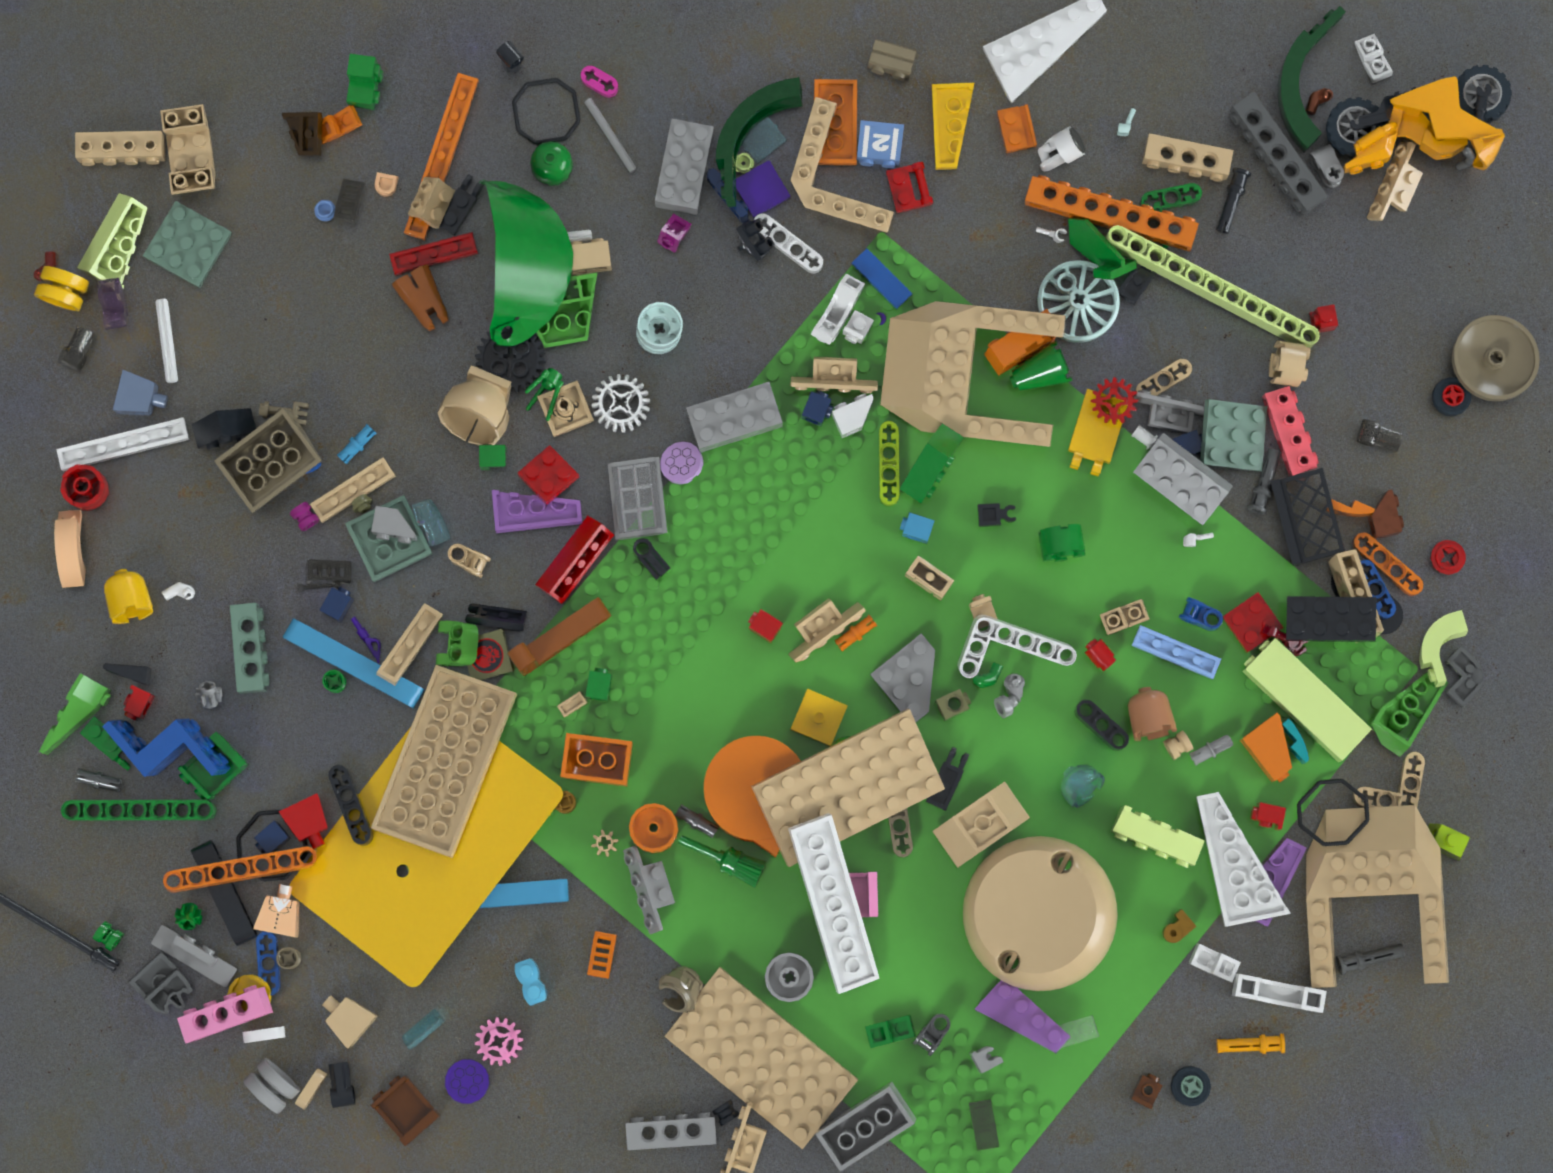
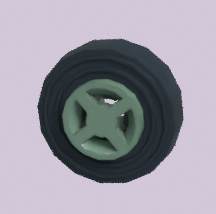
M1193 1066L1183 1067L1172 1077L1171 1092L1174 1098L1181 1104L1190 1107L1198 1106L1208 1098L1211 1090L1210 1079L1200 1068Z

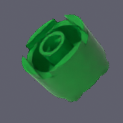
M1068 524V527H1061V525L1053 526L1038 532L1043 562L1053 560L1054 562L1066 561L1069 556H1073V558L1086 556L1081 524Z

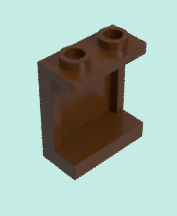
M398 1075L389 1083L391 1087L385 1093L381 1090L372 1098L374 1102L370 1106L379 1113L398 1135L402 1144L407 1146L441 1115L407 1075L402 1078Z

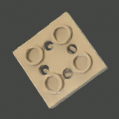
M578 380L562 386L553 410L556 416L552 413L550 420L547 421L554 437L594 422ZM555 390L537 396L545 417L547 416Z

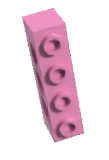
M254 985L243 989L244 994L237 996L235 992L224 996V1001L217 1003L216 1000L203 1004L204 1008L197 1011L195 1007L184 1011V1016L177 1018L185 1044L273 1013L265 987L257 988ZM243 1000L248 1004L247 1011H244L241 1007ZM223 1007L228 1012V1016L226 1019L223 1018L221 1015V1010ZM203 1015H205L208 1020L206 1026H204L201 1022V1018Z

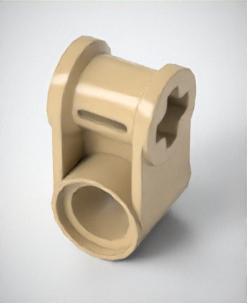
M454 544L448 550V557L454 565L478 578H482L483 575L481 573L487 562L491 561V558L461 544ZM456 549L464 551V557L460 560L452 558V553Z

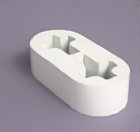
M284 1026L242 1032L244 1043L286 1037Z

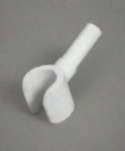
M1040 227L1036 229V232L1052 237L1056 243L1064 241V239L1058 238L1057 233L1067 234V231L1062 228L1057 231H1050Z
M1213 532L1200 535L1188 534L1183 538V546L1196 547V540L1213 538L1214 534Z

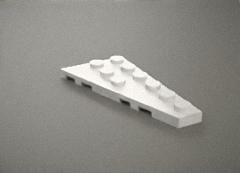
M1079 0L983 46V51L1010 104L1106 14L1107 9L1102 0Z

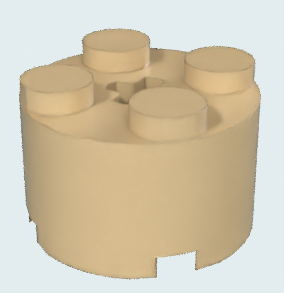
M1276 341L1274 347L1277 348L1276 354H1271L1269 363V377H1273L1270 383L1298 387L1301 381L1307 380L1308 369L1305 366L1306 360L1310 357V348L1304 344Z

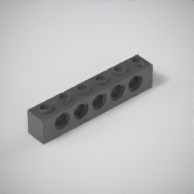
M1253 92L1232 106L1230 110L1232 121L1235 125L1239 124L1242 128V134L1246 141L1252 142L1256 148V155L1259 159H1264L1271 176H1276L1280 182L1279 186L1283 193L1291 197L1295 210L1297 212L1301 211L1304 216L1323 203L1328 197L1256 94ZM1247 117H1255L1257 124H1250ZM1260 134H1266V135H1268L1270 141H1268V142L1262 141V140L1260 139V136H1259V135H1260ZM1273 151H1278V152H1280L1281 155H1282V158H1281V159H1276V158H1274V157L1272 156V152H1273ZM1284 169H1292L1294 176H1287ZM1297 186L1305 187L1307 193H1299Z

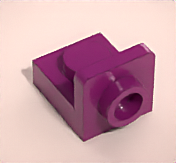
M673 213L661 229L657 242L665 249L675 253L692 224Z

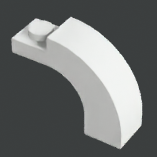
M845 274L811 335L820 342L829 345L834 342L855 306L865 283Z

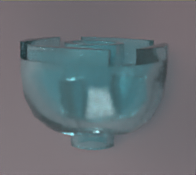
M1087 764L1071 766L1063 773L1064 778L1061 782V792L1065 800L1072 807L1078 808L1095 796L1092 792L1096 787L1099 790L1102 788L1105 777L1094 767Z

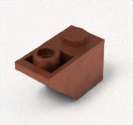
M1392 489L1383 494L1375 507L1374 513L1368 518L1371 534L1375 539L1398 535L1402 532V528H1404L1403 518L1401 515H1398L1397 511L1399 500L1397 495L1393 494Z

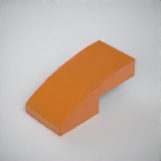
M349 105L338 113L327 115L322 119V144L337 139L362 125L354 106Z
M1332 499L1334 511L1337 515L1365 517L1370 516L1375 511V508L1356 500L1349 507Z

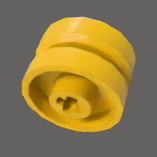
M44 266L40 278L47 284H38L34 296L57 307L80 311L83 300L77 294L86 293L90 282L69 271Z

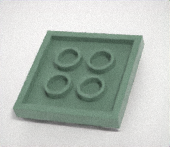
M175 201L143 257L200 288L233 233Z
M1211 399L1205 400L1200 461L1207 466L1262 471L1267 406Z
M405 495L381 507L398 509L417 536V541H411V544L398 542V538L392 537L389 540L377 539L376 535L371 532L375 509L345 523L373 582L383 579L433 554Z

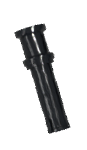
M1233 168L1232 170L1234 174L1230 185H1227L1228 196L1216 227L1218 232H1221L1224 224L1223 233L1229 234L1230 232L1229 230L1240 197L1245 194L1246 190L1244 188L1247 179L1251 177V172L1245 169Z

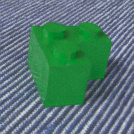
M350 54L347 69L349 86L346 102L348 106L352 105L355 108L374 110L375 104H379L380 91H377L378 83H382L383 80L381 65L378 64L376 57Z

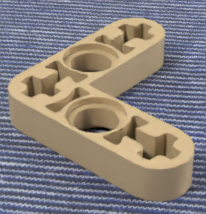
M1411 752L1404 757L1398 793L1370 787H1360L1357 790L1361 793L1366 791L1365 794L1371 797L1374 796V792L1377 793L1374 799L1375 805H1372L1373 800L1368 799L1369 807H1383L1379 803L1382 795L1390 797L1391 804L1389 806H1401V803L1406 802L1407 795H1402L1403 792L1408 794L1414 793V797L1409 796V804L1418 807L1425 759L1418 752ZM1415 756L1416 760L1419 761V765H1415L1414 772H1418V775L1413 773L1406 774V770L1411 771L1412 769L1409 759ZM1408 777L1416 781V787L1413 790L1405 787V780ZM1353 793L1354 803L1360 807H1364V803L1361 802V798H1358V796L1355 793Z

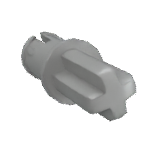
M1225 735L1211 743L1206 742L1205 746L1190 752L1189 755L1192 761H1194L1195 766L1211 757L1216 758L1217 754L1232 747L1233 742L1228 735Z

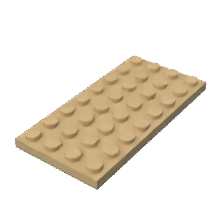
M436 665L371 829L453 858L517 693Z
M906 709L751 786L788 867L798 863L788 830L790 827L830 813L840 842L945 789L910 709Z
M719 967L699 993L695 1009L688 1011V1013L683 1012L664 1036L746 1104H748V1101L753 1102L752 1109L801 1149L806 1146L858 1081L857 1077L721 967Z

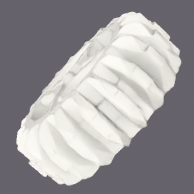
M617 374V381H613V377L609 376V384L604 380L601 381L604 389L600 387L595 389L600 395L592 396L593 400L598 401L592 404V408L598 409L594 412V416H601L598 419L600 424L607 421L605 423L606 429L610 428L612 424L613 432H617L618 426H620L622 433H625V426L628 425L629 429L633 431L632 424L634 422L637 426H641L638 418L643 420L647 418L642 412L650 411L649 407L644 406L650 403V399L644 398L648 395V391H641L644 388L643 383L635 386L638 381L637 378L629 382V375H626L625 379L621 380V375ZM624 387L630 389L631 391H627L624 394H619L613 389ZM609 394L613 403L609 410L605 412L603 402L606 395ZM637 395L639 406L637 411L633 413L629 404L633 397ZM616 398L620 401L627 400L625 402L626 409L621 405L618 407L616 406L618 405ZM624 413L629 418L618 420L611 416Z

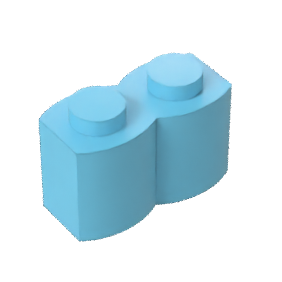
M529 958L516 963L515 974L519 982L523 984L522 992L526 1002L533 1006L546 1001L547 990L539 979L540 971L536 962Z

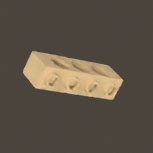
M1149 133L1142 164H1147V167L1152 169H1159V167L1167 168L1172 173L1187 172L1192 177L1207 176L1210 177V180L1221 182L1229 176L1234 150ZM1168 151L1172 157L1165 159L1162 157L1161 152ZM1189 155L1193 162H1184L1182 156ZM1203 160H1211L1214 166H1205Z
M1356 549L1337 553L1328 561L1340 597H1372ZM1376 609L1377 637L1384 629Z

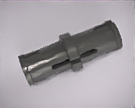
M80 768L77 770V775L85 776V778L76 776L75 782L92 785L95 789H100L101 787L119 792L121 786L112 784H122L121 778L106 776L103 772L94 773Z
M682 804L675 814V817L691 825L692 829L695 830L696 828L711 838L714 837L719 828L718 825L702 817L703 814H697Z

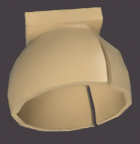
M471 365L467 374V381L453 386L441 402L438 410L441 423L452 434L466 441L475 422L478 420L468 443L495 445L506 431L509 422L507 405L511 382Z

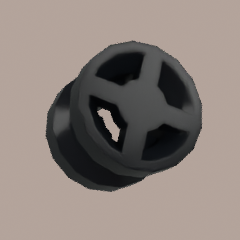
M731 1099L712 1111L720 1119L719 1124L721 1126L740 1114L737 1110H734Z

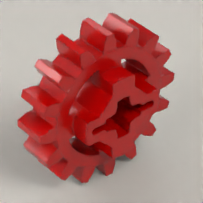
M1113 377L1112 383H1110L1109 379H1104L1105 385L1103 386L1098 383L1097 386L1100 390L1092 392L1096 395V399L1091 400L1092 403H1096L1092 410L1100 412L1097 418L1105 417L1104 423H1108L1110 419H1112L1113 425L1117 424L1118 419L1121 423H1125V416L1132 418L1133 416L1130 412L1137 411V408L1133 405L1139 402L1138 399H1134V395L1138 392L1130 390L1133 386L1132 383L1127 386L1125 385L1126 379H1122L1120 383L1117 377ZM1110 387V393L1106 397H1102L1103 392ZM1120 388L1126 391L1128 397H1124L1120 393ZM1116 395V399L1124 400V402L1117 403L1114 407V403L1106 402V400H1110ZM1102 405H1105L1109 409L1110 414L1104 411ZM1124 405H1128L1126 411L1119 415L1120 409Z

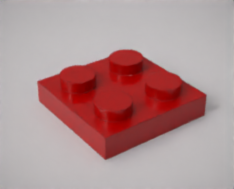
M550 445L517 472L518 476L546 505L579 478V474Z
M1259 592L1223 616L1224 622L1246 653L1271 637L1262 633L1265 624L1279 630L1284 628Z

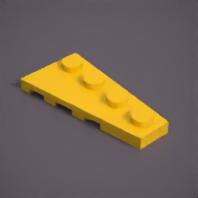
M975 83L932 84L935 170L957 169Z

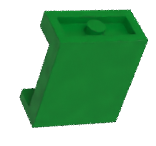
M218 732L213 733L209 738L215 744L214 749L228 759L229 763L227 764L231 768L228 772L222 775L211 776L195 755L183 766L180 765L177 768L181 772L179 774L180 778L186 784L191 782L196 787L194 792L202 800L206 798L212 801L249 765Z

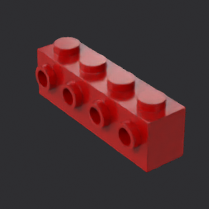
M587 515L535 585L548 596L563 604L613 538L614 534L602 523Z

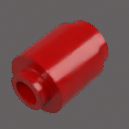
M1094 638L1085 646L1087 650L1084 653L1102 671H1105L1116 661L1113 657L1115 654L1102 639L1097 641Z

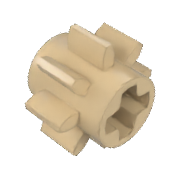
M601 830V836L593 835L597 841L591 847H598V856L605 852L606 856L609 857L610 850L617 851L613 846L619 840L611 838L613 835L612 831L605 835V832ZM606 837L608 841H611V844L608 845V849H604L603 846H599V843L602 842V838Z

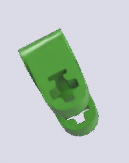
M439 621L438 633L449 634L448 652L436 654V665L448 667L472 665L477 657L479 634L477 626L458 621Z

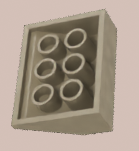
M283 408L214 461L249 510L254 513L319 464L322 459L292 413Z

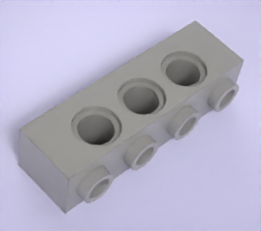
M710 1112L697 1113V1118H688V1114L675 1115V1119L666 1120V1116H652L653 1121H644V1117L630 1118V1122H626L627 1150L717 1144L715 1116L710 1117ZM691 1123L697 1124L700 1128V1132L696 1136H691L687 1132V1126ZM647 1126H651L655 1130V1136L652 1139H647L643 1136V1129ZM666 1126H676L678 1130L675 1137H668L665 1134Z

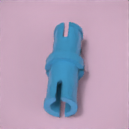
M366 424L354 438L351 437L349 439L350 442L337 456L345 464H348L359 451L362 452L365 449L363 446L377 433Z

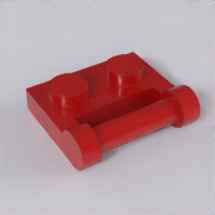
M923 162L886 171L896 214L934 204L933 198L929 195L923 171L925 169ZM911 173L916 175L922 198L920 200H915L909 176Z

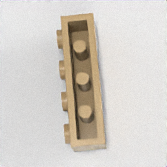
M162 131L76 132L75 158L84 166H94L95 163L112 166L116 165V162H125L127 165H137L138 162H146L147 164L156 165L159 164V161H165V135Z

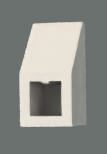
M866 394L859 395L854 398L855 402L848 405L844 402L834 407L835 410L832 411V417L842 438L862 430L873 403L872 394L868 396Z

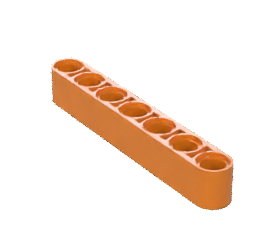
M300 847L169 871L164 875L163 884L167 891L176 893L298 871L313 867L317 854L311 847ZM302 853H311L313 860L310 863L302 862L300 859ZM282 856L289 857L291 860L290 865L287 867L280 866L278 863L279 858ZM260 860L267 861L269 864L268 869L259 871L256 868L257 862ZM238 864L245 865L247 868L246 873L237 875L234 872L235 866ZM221 868L225 873L221 879L213 878L212 871L214 869ZM194 872H199L202 875V880L198 883H192L189 879L190 875ZM171 876L178 877L180 879L179 885L170 887L167 884L168 878Z

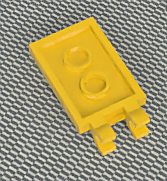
M1087 389L1068 448L1069 452L1074 453L1069 468L1078 470L1082 458L1092 460L1094 463L1090 474L1098 477L1101 473L1103 462L1110 464L1122 423L1118 419L1117 424L1113 425L1112 419L1108 423H1104V416L1097 418L1100 412L1092 410L1096 403L1091 402L1092 399H1096V395L1092 393L1094 390ZM1114 397L1106 400V402L1114 403L1115 407L1117 403L1124 402V400ZM1102 405L1104 411L1110 414L1109 409L1105 405ZM1124 405L1120 409L1119 415L1126 411L1128 405Z

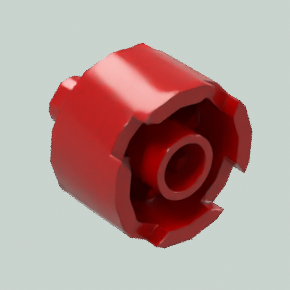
M77 464L70 467L62 476L60 491L63 498L77 509L83 511L94 510L100 507L109 495L108 482L105 476L93 466ZM83 484L88 485L86 491L82 490L83 488L81 486Z

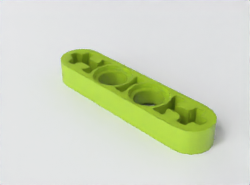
M892 421L882 423L879 429L880 501L885 506L895 505L900 495L899 429L896 423ZM887 426H891V430H895V433L891 434V441L895 440L896 444L890 442L882 444V441L887 442V434L883 433ZM887 447L895 450V456L891 459L885 458L883 455V450ZM884 470H894L895 478L886 480L883 477ZM883 483L887 485L896 483V487H891V493L896 495V497L892 498V501H888L886 497H883V495L887 494V486L883 487Z

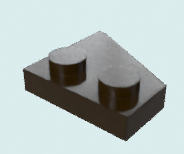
M282 113L283 119L289 125L290 130L288 132L291 139L295 142L298 155L321 156L322 113Z

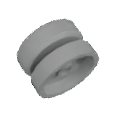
M794 953L780 954L772 959L765 973L766 987L771 995L786 1002L798 1001L806 996L812 988L814 979L812 967L808 961ZM788 973L793 975V980L790 982L785 980V975Z
M264 1058L257 1065L261 1076L257 1073H250L243 1082L262 1104L276 1114H279L287 1106L283 1096L293 1099L301 1090L281 1068L268 1058Z

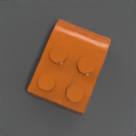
M566 733L560 777L627 787L633 742Z

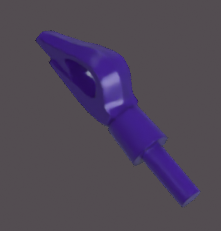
M353 617L351 621L358 630L356 633L364 641L373 657L376 658L377 663H380V640L370 637L365 627L362 628L356 617ZM373 642H376V643H377V646H378V650H377V651L373 649V646H372V643H373Z

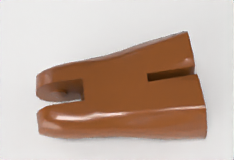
M426 264L410 272L412 276L409 277L407 274L394 281L392 287L417 317L422 326L430 332L435 329L432 319L429 318L431 314L436 312L442 324L448 322L449 319L429 266Z

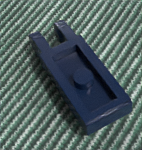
M711 168L706 173L707 181L722 199L721 186H724V183L721 179V173ZM736 199V207H729V209L743 223L748 219L747 211L749 209L742 200L738 201Z

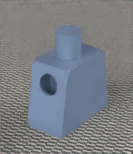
M122 370L113 411L117 414L150 416L153 413L154 406L166 408L168 396L158 394L159 386L156 383Z

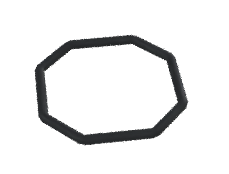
M558 78L526 82L512 100L516 130L533 144L538 145L549 141L567 140L580 123L576 91ZM557 82L572 93L576 122L565 136L535 140L520 129L516 101L528 86Z
M1344 779L1319 780L1297 803L1298 826L1322 846L1347 845L1369 823L1368 799ZM1342 783L1364 800L1365 820L1346 841L1324 842L1302 824L1301 805L1321 784Z
M280 809L259 811L252 817L236 837L237 859L242 858L241 837L261 815L279 814ZM307 839L303 841V847H307ZM304 852V853L301 855V857H300L301 861H303V860L305 859V857L307 856L308 852ZM293 871L287 872L284 876L259 877L258 879L264 882L285 880Z

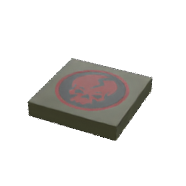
M504 629L478 636L476 660L472 665H467L470 677L483 681L514 671L512 660L507 654L509 648Z

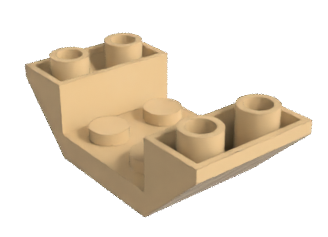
M204 105L160 110L162 128L166 135L171 173L168 174L171 194L215 189V165L210 129Z
M1003 782L932 832L958 868L1030 817L1006 782Z

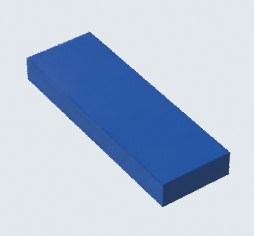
M867 248L851 263L896 310L912 296V293Z

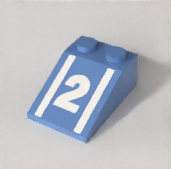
M861 120L857 162L861 163L862 166L879 164L883 168L888 169L899 166L904 124Z

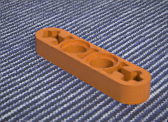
M1362 532L1354 537L1352 541L1353 548L1363 558L1371 561L1378 571L1405 594L1415 596L1422 591L1424 584L1421 578L1370 534ZM1358 538L1361 540L1366 538V545L1370 548L1375 545L1376 548L1368 555L1366 552L1369 549L1366 546L1359 547L1360 541ZM1381 551L1385 554V561L1383 563H1378L1374 560L1375 552ZM1396 565L1401 568L1402 574L1400 577L1391 575L1390 569L1392 566ZM1406 574H1408L1409 577H1407L1406 579L1409 582L1416 581L1417 590H1409L1408 588L1410 585L1408 582L1404 581L1403 583H1400L1399 581L1406 576Z

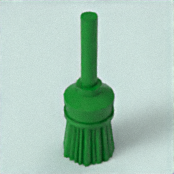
M681 835L678 842L716 859V863L720 864V872L727 873L731 877L733 875L754 888L758 884L767 863L766 861L743 855V851L735 850L734 847H730L726 851L720 850L719 852Z

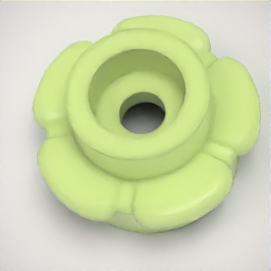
M747 153L737 155L736 171L742 172V174L749 172L754 167V160Z

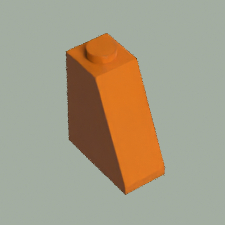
M1275 713L1239 741L1271 783L1276 780L1280 783L1290 775L1288 771L1292 769L1281 718L1278 713Z

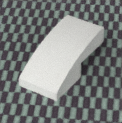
M1196 943L1188 962L1190 965L1229 982H1233L1241 963Z

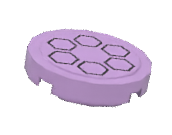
M678 442L669 446L662 454L660 460V469L663 475L675 484L691 482L696 475L700 474L703 467L702 454L696 446L689 442Z

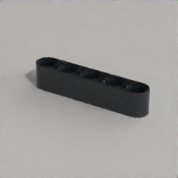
M212 840L191 849L197 866L222 862V858ZM216 868L212 871V877L215 879H221L225 874L221 868ZM233 882L209 886L208 889L236 946L238 947L258 936Z

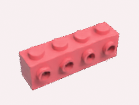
M1290 386L1265 393L1262 396L1264 406H1267V415L1279 450L1282 452L1281 456L1288 477L1316 470L1317 464H1319L1318 457L1311 450L1310 444L1312 441L1309 432L1304 430L1303 424L1305 420L1302 412L1297 409L1296 403H1298L1295 391H1291Z

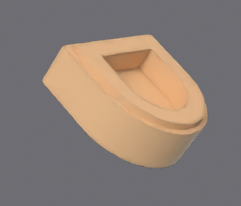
M377 172L375 189L378 194L384 197L393 195L397 189L399 177Z

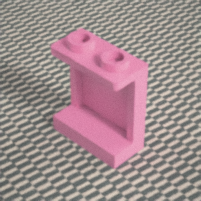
M877 872L849 873L861 917H878Z

